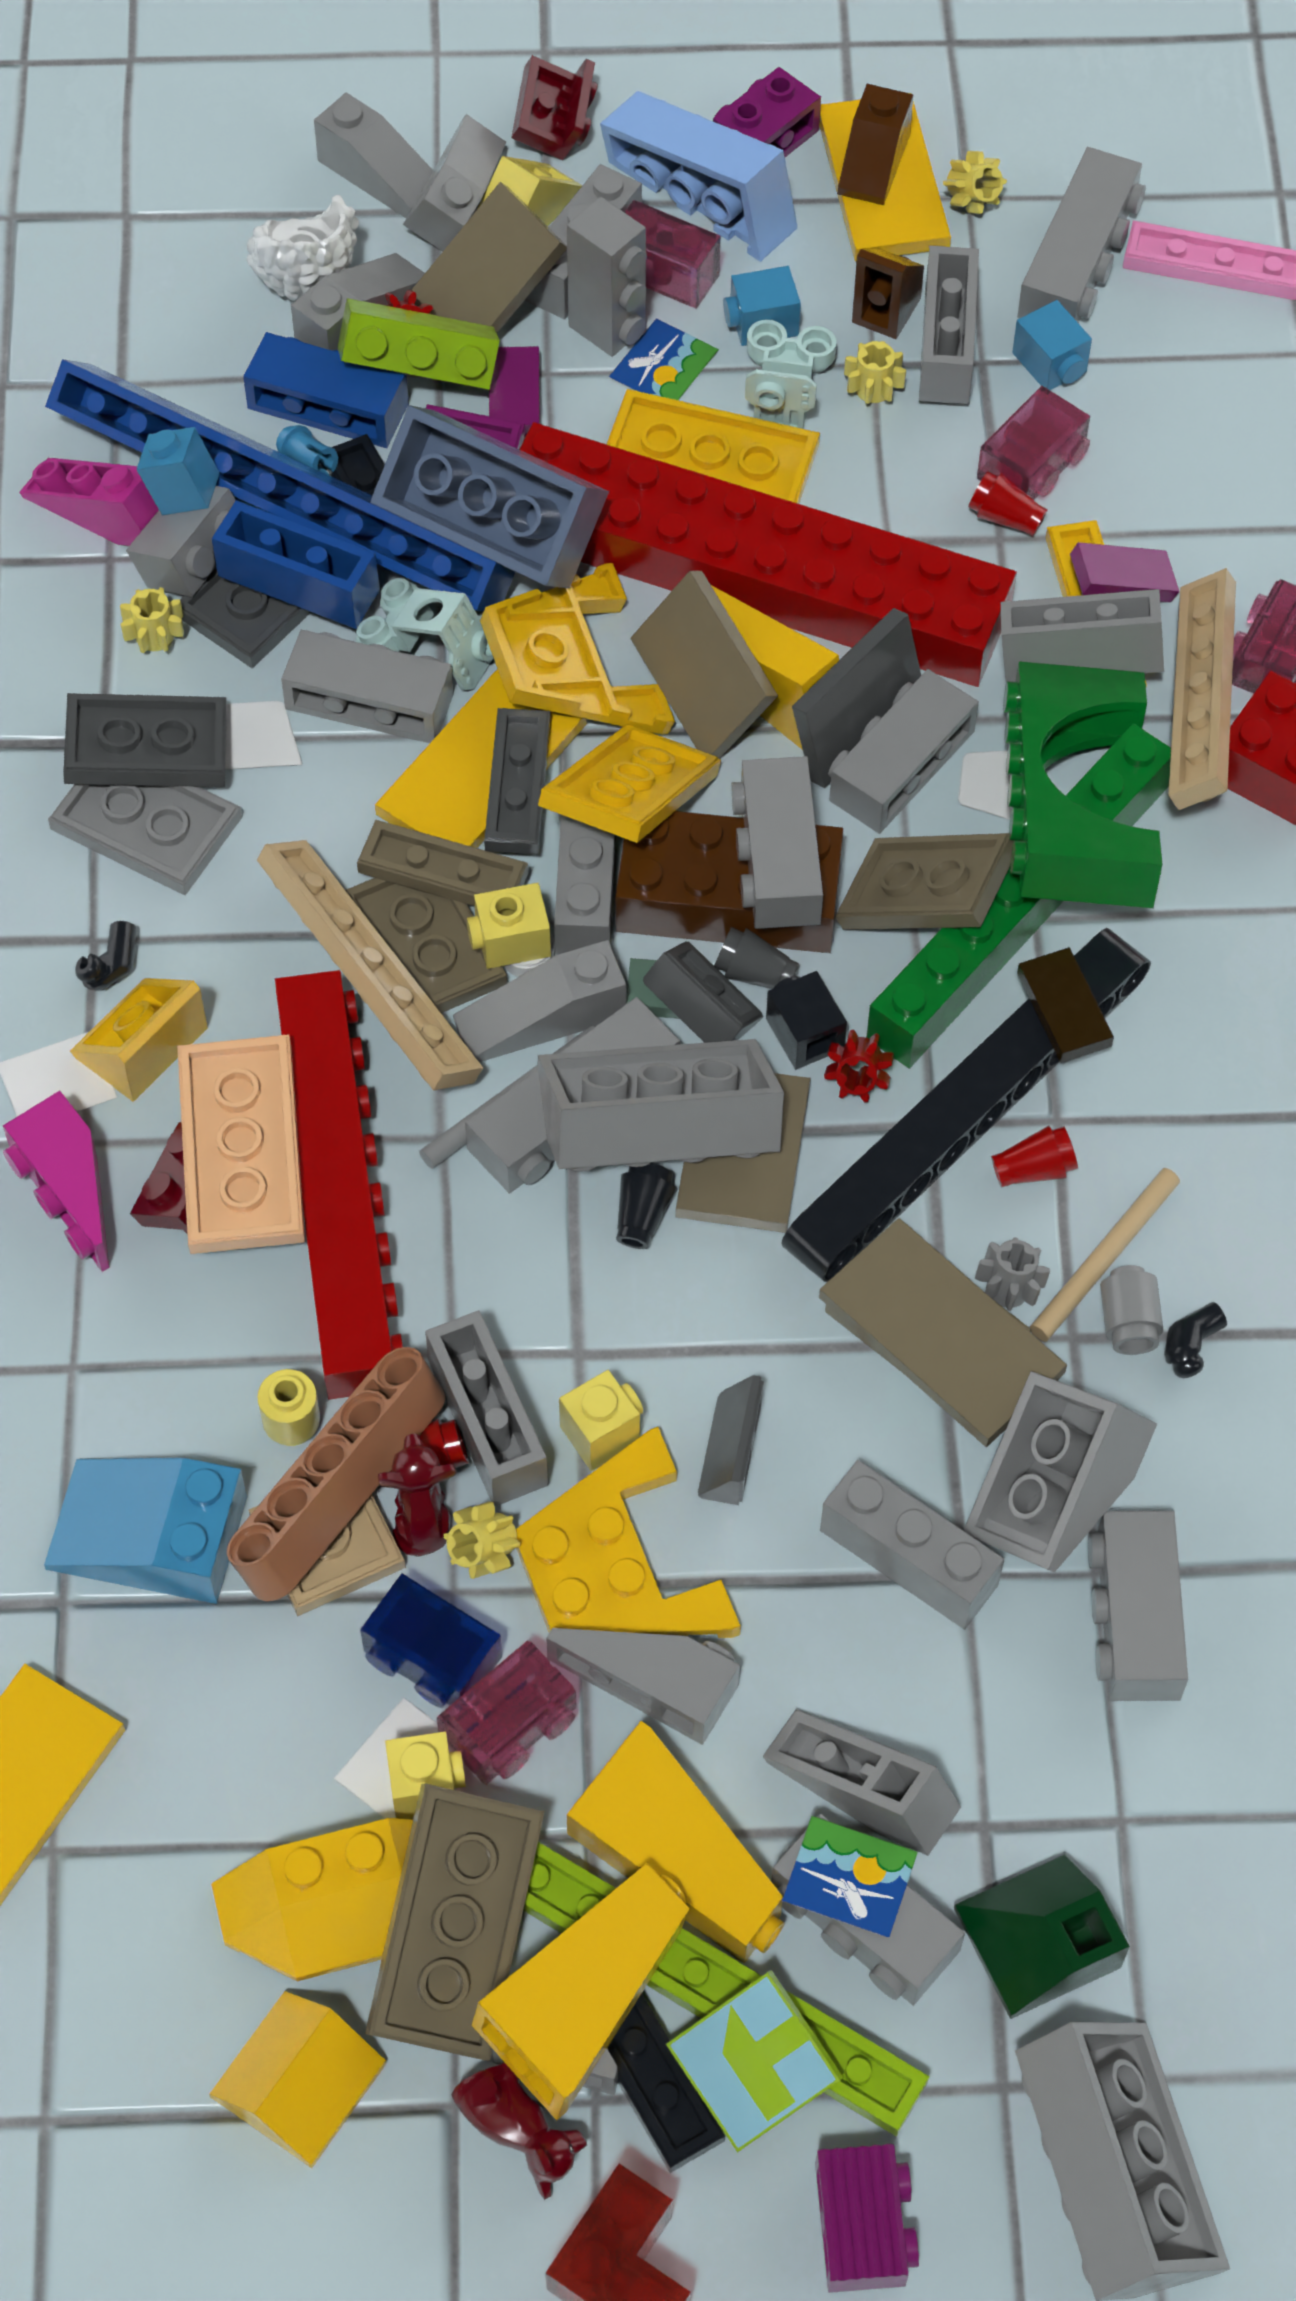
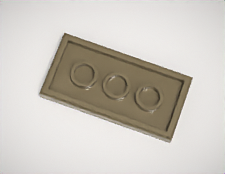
M900 1218L894 1221L820 1288L819 1299L986 1448L1006 1430L1031 1371L1056 1381L1066 1372L1067 1364Z
M421 1784L365 2034L490 2062L492 2055L491 2047L471 2025L478 2002L509 1977L544 1811L431 1784Z

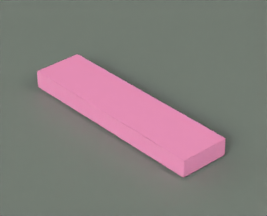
M1134 220L1132 222L1124 256V269L1296 300V250Z

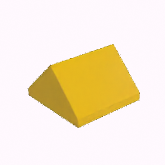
M144 978L70 1052L78 1061L134 1102L178 1058L177 1046L193 1044L208 1029L201 990L194 980Z
M284 1991L209 2093V2096L310 2168H313L387 2063L377 2051L331 2008Z

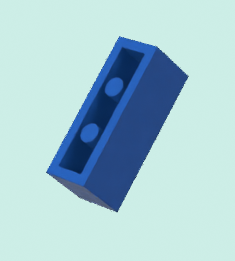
M268 332L265 333L243 376L248 409L352 439L368 434L373 445L386 449L409 405L407 374L343 362L340 359L338 350L321 348L304 343L293 337H283Z
M237 500L211 538L219 577L355 629L359 626L380 591L376 554L374 552Z

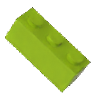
M347 298L337 348L340 359L343 362L490 390L500 340L492 326Z

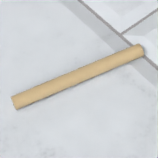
M1163 1168L1031 1324V1332L1036 1338L1044 1342L1051 1338L1178 1186L1180 1179L1172 1170Z

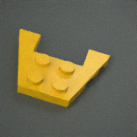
M613 563L597 566L593 574L583 578L575 574L570 588L555 587L544 592H540L537 588L487 606L481 616L480 623L510 703L618 726L629 724L661 735L669 734L675 720L659 685L611 686L583 614L621 612L627 598Z
M658 1427L648 1430L516 1529L517 1540L520 1542V1546L516 1547V1550L549 1633L552 1628L678 1636L718 1634V1638H733L740 1635L741 1626L722 1580L667 1599L662 1598L624 1505L623 1499L677 1481V1471Z

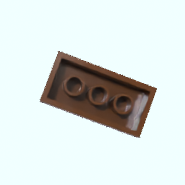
M675 811L638 843L624 838L616 891V932L724 943L731 927L742 932L748 928L775 948L831 953L843 827L815 825L823 890L821 925L755 929L753 908H743L741 899V875L749 874L748 861H738L736 828H744V819L741 817Z

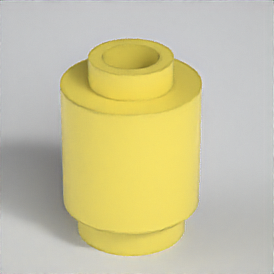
M292 1369L279 1370L266 1377L259 1387L257 1396L262 1424L266 1434L273 1441L286 1446H296L306 1442L315 1434L320 1424L317 1394L312 1380L304 1373Z

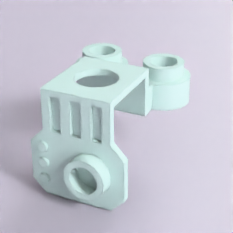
M773 320L757 321L750 326L747 332V352L755 363L762 366V370L756 369L746 375L745 399L754 405V418L804 429L806 412L815 407L817 384L812 380V372H822L834 362L836 337L832 331L825 327L811 326L803 329L798 334L797 339L787 338L786 329L780 323Z
M396 578L389 581L381 590L380 605L386 614V618L371 616L363 620L356 630V642L367 645L380 644L393 651L410 652L422 633L439 635L449 652V664L452 666V675L460 689H475L494 658L480 623L482 615H477L465 593L420 589L415 583L405 578ZM440 602L443 604L441 612L431 619L434 613L429 603Z

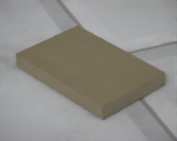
M500 182L411 291L416 292L414 305L418 307L421 304L427 303L433 306L432 311L428 314L492 326L496 333H498L567 250V245L508 186Z
M689 571L630 638L696 749L714 755L718 759L723 756L778 697L772 684L702 571Z
M1009 833L875 838L835 918L843 930L981 927L1010 867L1014 841L1009 840Z
M372 878L345 890L440 1013L497 990L507 984V974L502 966L487 969L482 948L472 950L466 918L473 917V914L467 904L378 878Z
M774 1073L784 1091L780 1152L761 1153L753 1158H741L734 1155L707 1157L700 1162L683 1163L676 1204V1218L786 1233L808 1101L810 1078Z

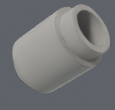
M1127 1265L1118 1267L1111 1271V1276L1105 1278L1100 1284L1106 1337L1113 1342V1349L1117 1353L1124 1355L1148 1353L1159 1346V1336L1164 1330L1157 1277L1145 1272L1144 1268L1140 1266Z

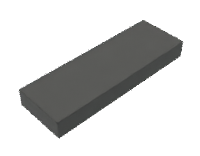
M498 708L484 839L485 851L521 854L539 853L543 808L538 806L541 789L545 786L551 724L550 711Z

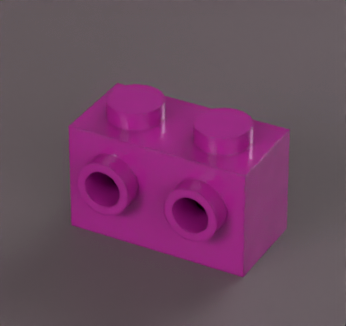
M777 67L765 78L756 80L749 87L748 91L732 104L724 105L716 113L713 122L737 130L764 143L774 145L783 150L784 157H787L819 131L821 96L782 68Z

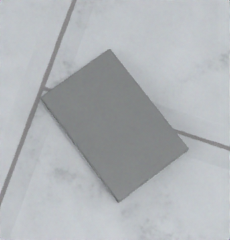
M74 784L48 818L51 830L186 896L242 819V811L240 806L201 787Z

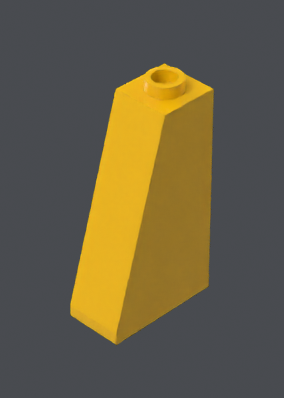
M712 586L778 694V697L760 716L802 749L792 706L839 661V655Z
M641 1720L567 1813V1834L627 1878L632 1876L646 1863L659 1876L666 1875L670 1877L683 1892L686 1905L690 1908L685 1920L745 1964L755 1949L765 1953L782 1931L785 1922L779 1918L782 1911L783 1896L655 1731Z
M648 1863L625 1880L477 2004L471 2026L556 2121L567 2112L680 1934L690 1908L686 1905L685 1896L679 1886L666 1875L659 1876Z

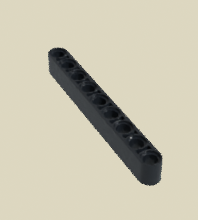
M1109 928L1101 930L1074 955L1104 1018L1115 1010L1139 986L1151 966V961ZM1030 999L1024 1002L796 1218L783 1236L781 1244L784 1249L822 1281L828 1282L875 1240L1060 1062Z

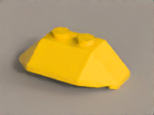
M385 1818L268 1848L211 1883L225 1946L239 1953L241 1951L259 1963L297 1982L382 1960L413 1819Z

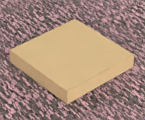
M372 1494L296 1587L287 1594L297 1617L406 1568L405 1560ZM258 1506L249 1509V1514L251 1515Z

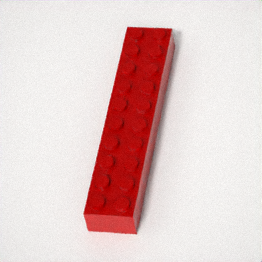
M536 422L532 423L519 450L609 491L581 559L582 563L594 567L613 563L617 574L670 591L677 586L689 571H702L710 585L783 625L851 648L893 608L907 613L909 616L921 670L926 671L929 669L937 675L979 687L1001 635V602L1013 601L1017 571Z

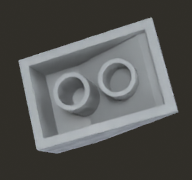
M1031 1371L963 1531L981 1542L1055 1573L1134 1480L1157 1423L1115 1402Z

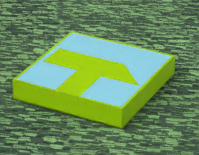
M772 1970L666 2044L737 2153L844 2078Z

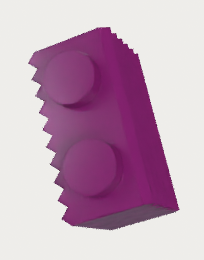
M889 2143L882 2146L875 2144L869 2147L859 2146L856 2148L818 2150L815 2171L828 2293L905 2287L909 2276L908 2268L919 2267L915 2227L903 2228L901 2203L911 2202L912 2197L908 2162L896 2163L894 2144Z

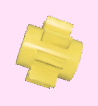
M967 151L966 161L952 159L950 161L952 168L949 171L947 180L943 181V185L947 186L948 191L953 196L950 205L966 206L967 213L976 214L983 213L984 203L998 205L1000 203L998 196L1002 191L1003 185L1007 183V179L1002 177L1000 170L997 168L1000 160L998 158L984 159L983 151Z
M872 341L866 344L859 343L857 357L847 356L845 358L844 375L848 377L847 392H856L858 397L867 404L880 403L885 400L888 402L892 401L893 387L904 388L906 369L902 368L903 353L894 352L892 347L886 344L885 341Z
M160 587L158 590L137 589L130 604L123 603L120 605L123 621L120 625L124 641H131L136 638L141 653L146 651H168V646L172 643L174 636H184L181 619L183 617L181 601L176 599L169 602L164 593V588Z
M491 1501L474 1507H467L453 1513V1518L457 1525L444 1534L452 1565L457 1564L461 1567L469 1568V1575L472 1579L490 1574V1572L494 1574L511 1567L510 1560L506 1555L510 1554L514 1548L520 1546V1542L517 1540V1532L512 1522L514 1519L512 1515L506 1516L501 1513H495V1506Z

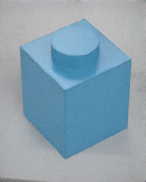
M789 266L731 275L730 297L723 299V308L727 326L736 327L741 346L747 345V332L750 326L760 320H773L780 323L786 329L787 338L798 336L801 302Z
M1055 300L1016 321L1012 353L1041 387L1048 392L1063 383L1069 384L1076 381L1083 373L1087 372L1092 338L1058 300Z
M195 427L162 430L154 434H148L136 469L162 515L209 508L220 474Z

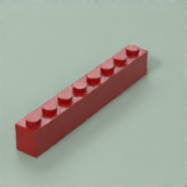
M336 970L274 978L281 1035L290 1036L292 1048L302 1204L328 1400L350 1397L387 1353L403 1348L401 1334L389 1335L387 1318L398 1317L394 1282L383 1284L380 1267L392 1265L387 1232L376 1233L374 1217L385 1216L381 1184L380 1182L369 1184L367 1168L377 1167L378 1162L374 1133L362 1134L360 1120L371 1118L367 1085L356 1086L354 1071L365 1070L361 1037L349 1038L348 1024L358 1022L354 990L343 991L341 971Z

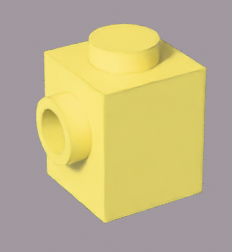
M539 882L474 894L475 916L466 918L468 935L472 950L482 948L487 969L551 957L550 926Z
M609 1369L559 1398L560 1428L590 1471L603 1465L640 1437V1415L643 1413L642 1404L632 1387L627 1383L620 1386Z
M446 1731L385 1740L396 1818L414 1819L421 1784L426 1783L452 1790L466 1787L461 1750L449 1752Z

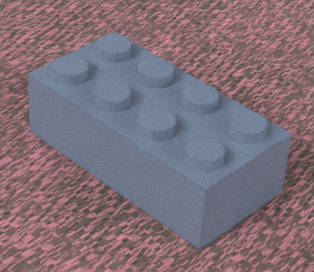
M408 405L370 503L545 586L570 588L609 491L435 410Z

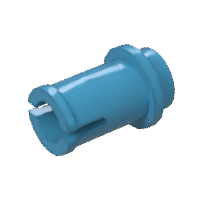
M302 425L288 426L277 437L276 447L278 452L329 475L328 472L319 467L318 464L325 466L332 472L336 469L339 457L335 449L313 438L312 432L307 427Z

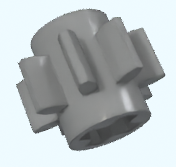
M1013 1237L1012 1240L1006 1241L1000 1246L994 1242L989 1243L985 1258L979 1261L975 1279L987 1282L985 1293L999 1305L1011 1311L1013 1307L1020 1306L1024 1302L1031 1306L1036 1304L1041 1288H1045L1050 1269L1045 1266H1038L1041 1253L1040 1248L1034 1249L1030 1244Z

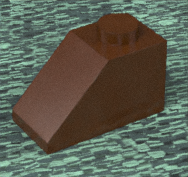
M866 84L853 119L838 185V195L880 205L885 204L910 137L914 94Z
M879 248L861 249L856 261L852 323L897 339L921 299L924 265Z

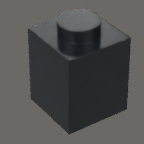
M818 971L802 977L791 976L785 978L767 992L766 1020L795 1070L828 1057L827 1053L831 1043H838L842 1047L845 1045L847 1021Z

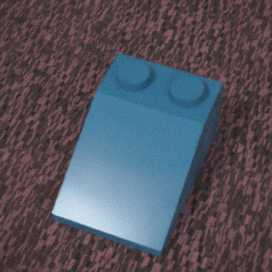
M188 1458L76 1459L45 1560V1570L217 1604L229 1563L226 1553L227 1546L239 1528L247 1499L241 1469Z

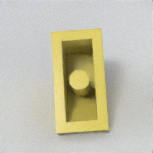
M502 156L478 208L501 182L508 186L549 226L582 185L547 163Z

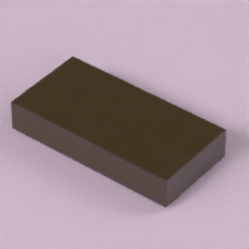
M1070 947L1019 963L1017 974L1060 1063L1112 1047L1114 1036Z

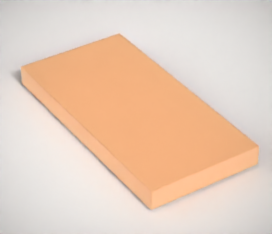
M280 1035L177 1046L187 1235L190 1254L304 1243L305 1233L290 1036Z

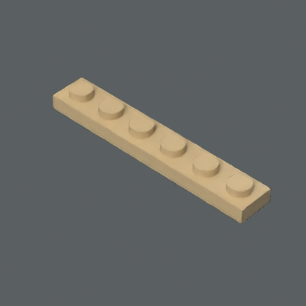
M1227 568L1180 587L1169 797L1178 810L1199 802L1209 801L1217 795L1227 792L1236 581Z
M307 840L265 844L257 858V862L433 1091L475 1083L483 1069L482 1065Z

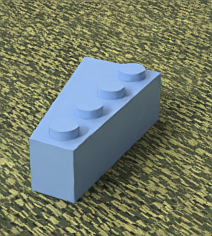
M640 91L634 93L600 123L609 163L655 193L662 188L665 189L676 203V207L691 216L696 211L702 213L715 222L713 231L729 241L733 236H737L749 244L747 253L761 262L798 228L784 152L774 145L759 141L737 130L715 123L698 114H693Z

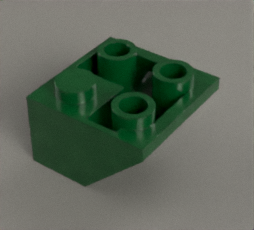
M1065 1855L954 1905V1910L1010 2019L1120 1969L1130 1947L1101 1891Z

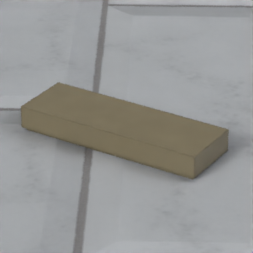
M375 820L357 861L358 873L475 906L474 894L522 886L528 875L527 862L379 820Z

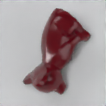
M415 1433L405 1437L403 1449L395 1454L392 1472L378 1474V1482L380 1486L398 1489V1494L394 1501L398 1509L395 1516V1529L392 1531L398 1548L406 1555L420 1557L434 1553L446 1544L447 1540L444 1539V1534L451 1530V1514L444 1505L445 1494L440 1488L439 1482L454 1477L456 1469L455 1465L452 1464L440 1465L435 1451L425 1447L421 1437Z
M505 2062L481 2070L464 2079L455 2087L451 2094L457 2107L466 2119L485 2137L499 2145L525 2153L528 2169L534 2178L540 2195L544 2200L551 2197V2183L563 2179L573 2168L575 2154L587 2146L584 2135L578 2130L562 2131L549 2128L543 2109L524 2092L520 2086L521 2080Z

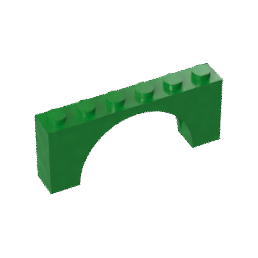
M1019 661L1015 682H1006L1003 713H1007L1004 740L1005 744H1009L1006 759V775H1010L1007 805L1012 808L1009 823V840L1014 841L1011 852L1010 872L1011 874H1020L1021 897L1154 908L1163 865L1160 831L1128 826L1086 810L1066 797L1053 784L1045 771L1054 762L1072 753L1095 747L1112 746L1133 723L1142 728L1147 707L1144 672Z

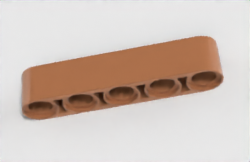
M403 1347L387 1353L376 1364L231 1538L226 1552L228 1560L259 1600L267 1602L278 1600L296 1587L379 1486L378 1474L392 1470L395 1454L403 1449L405 1437L414 1433L420 1436L440 1412L445 1402L444 1390L421 1353L415 1348Z

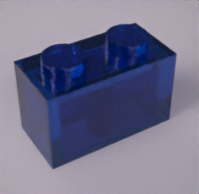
M403 1573L400 1574L360 1629L363 1650L366 1652L365 1658L373 1667L391 1677L398 1672L415 1683L414 1688L416 1692L432 1705L444 1708L448 1704L463 1713L503 1657L501 1635Z

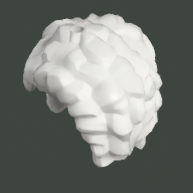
M335 195L332 197V202L327 210L322 214L316 215L314 218L307 217L303 220L291 218L286 221L267 220L263 225L257 226L253 230V236L248 240V265L264 281V284L269 288H273L279 296L286 295L290 300L296 301L325 276L348 269L351 265L354 252L353 247L357 241L355 231L359 225V220L355 216V210L352 207L346 206L342 196Z

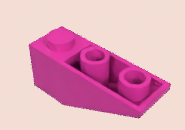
M47 458L33 470L31 479L19 492L24 499L117 545L130 546L159 511L136 470L137 466Z
M59 1090L3 1125L9 1145L8 1148L3 1150V1154L12 1170L20 1179L28 1175L38 1187L33 1192L47 1216L53 1219L59 1215L67 1225L68 1229L64 1231V1234L75 1253L82 1260L90 1256L103 1272L109 1268L98 1157L90 1128Z

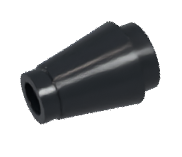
M650 1163L642 1167L629 1166L628 1172L621 1174L616 1240L622 1245L635 1249H647L649 1247L650 1240L675 1192V1187L671 1184L673 1173L669 1169L655 1163Z

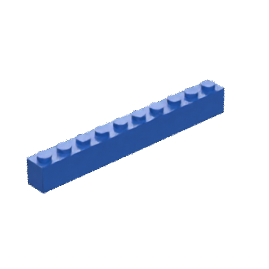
M65 359L61 361L45 407L140 452H143L148 434H154L162 430L195 427L220 473L216 486L229 488L233 496L276 516L374 552L377 564L431 590L465 593L476 611H484L485 607L505 600L516 571L370 503L372 498L370 494L88 363Z

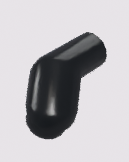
M127 921L111 923L107 952L101 956L89 954L88 959L82 956L78 960L75 974L86 988L104 990L130 973L133 968L137 932L134 924Z
M1211 1302L1176 1321L1169 1328L1164 1356L1166 1363L1172 1364L1174 1374L1179 1378H1189L1202 1371L1204 1361L1199 1355L1202 1340L1227 1326L1225 1314L1217 1303Z

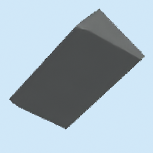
M685 941L664 952L643 978L644 984L704 1043L738 1040L763 1018L762 1012L690 942Z
M752 1375L723 1390L717 1398L698 1488V1496L702 1499L739 1505V1502L743 1500L762 1406L764 1381H761L760 1376Z

